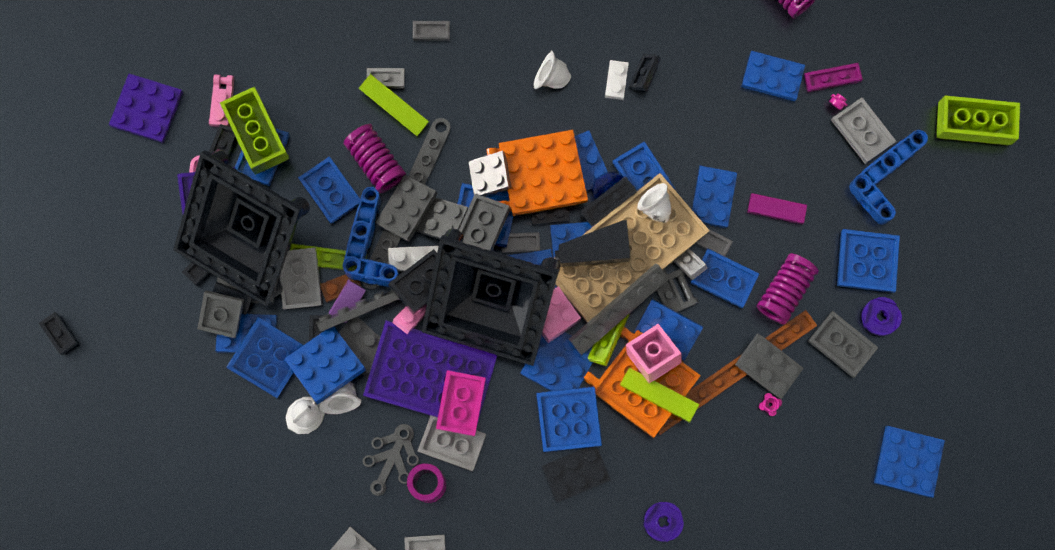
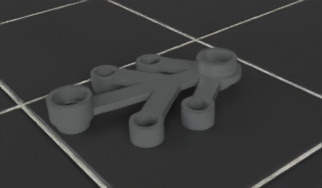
M407 424L399 425L395 429L394 434L382 438L375 437L371 442L372 447L375 449H381L383 445L395 442L393 449L373 456L367 455L363 458V464L366 467H372L375 463L387 459L378 480L373 481L370 485L371 492L376 496H381L386 492L385 482L394 463L399 473V482L407 484V481H401L403 474L409 475L406 472L400 454L403 445L408 455L407 463L410 466H416L419 463V458L415 455L411 443L414 431ZM406 430L407 436L401 437V431ZM376 440L381 441V445L379 447H375L374 442ZM412 456L416 457L417 459L416 463L411 464L409 462V459ZM372 458V464L367 465L366 459ZM376 484L382 486L380 491H375L374 487Z

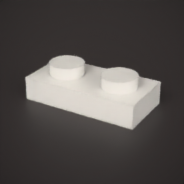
M610 60L605 98L624 99L628 71L627 62Z

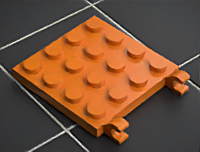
M573 130L499 143V148L486 149L487 155L500 151L506 153L511 189H508L510 201L499 202L509 205L513 216L588 202Z
M624 327L620 337L629 343L643 333L637 330L633 334ZM625 345L600 379L587 372L584 376V381L591 386H595L597 397L655 438L672 413L620 386L629 368L641 373L627 355ZM682 362L654 381L686 397L701 375Z

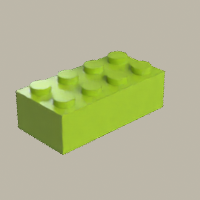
M255 86L220 102L246 160L255 175L290 159Z
M944 96L938 102L937 138L1012 145L1019 139L1020 103Z

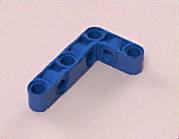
M916 130L905 139H902L865 168L850 183L851 193L878 224H887L894 218L896 212L895 208L876 184L890 175L911 156H914L927 143L928 136L922 130ZM913 138H918L920 140V144H917ZM885 160H890L892 166H888ZM856 182H861L864 189L857 187ZM881 211H886L888 218L883 217Z
M367 187L362 192L343 261V269L349 279L389 287L388 284L399 276L397 268L391 264L365 259L368 248L371 246L375 231V221L381 206L379 192L374 187ZM370 196H376L372 201L367 200ZM362 230L367 231L365 235H358ZM351 266H357L356 270L348 271ZM389 273L395 274L391 279L385 278Z

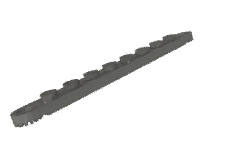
M438 118L432 123L408 177L424 185L427 184L451 130L448 120ZM445 124L447 128L444 132H438L436 126ZM384 229L370 260L389 264L388 248H398L402 238ZM362 282L364 287L368 290H374L380 286L376 284L369 285L365 282Z

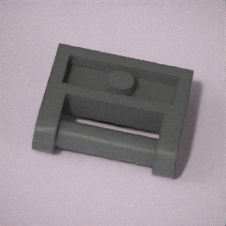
M682 269L667 274L668 280L656 290L661 303L676 312L699 303L697 297H694L684 276L685 272ZM673 279H678L688 301L683 302Z

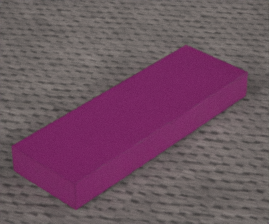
M859 63L808 72L803 75L807 92L863 81Z
M751 193L747 213L804 224L807 205Z

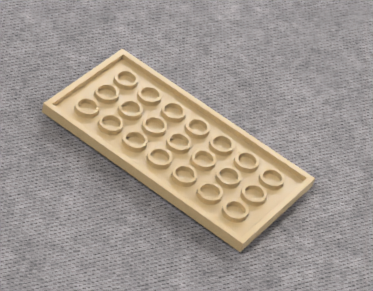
M660 173L585 233L588 234L622 220H627L630 248L629 262L560 267L555 285L559 286L569 302L587 323L655 263L663 270L710 231ZM662 183L668 186L667 193L671 203V214L667 223L655 221L637 208L641 197L649 189Z

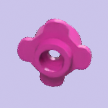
M840 94L831 95L832 98L829 102L836 108L842 110L843 107L847 106L845 103L846 99Z
M767 393L764 395L765 399L759 404V409L765 410L770 416H775L776 410L782 405V401L772 396L771 393Z

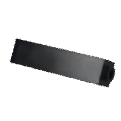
M622 220L559 244L558 250H555V259L560 263L561 267L629 262L630 248L627 220Z

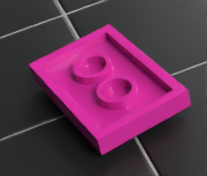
M447 370L436 429L475 436L486 378Z

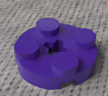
M886 297L875 298L869 301L863 308V327L877 336L889 335L900 326L902 320L901 311L893 300ZM884 312L883 315L886 317V320L880 321L877 314Z
M658 502L650 506L646 511L644 528L654 540L668 542L677 538L682 532L684 526L682 513L674 504ZM666 516L669 525L661 527L658 520Z

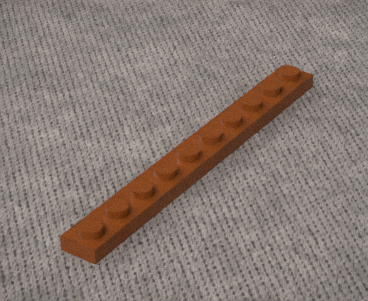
M805 310L765 339L782 351L815 328L817 324ZM741 355L691 389L686 398L698 403V408H700L746 376L745 372L735 366ZM672 414L659 431V435L683 419Z

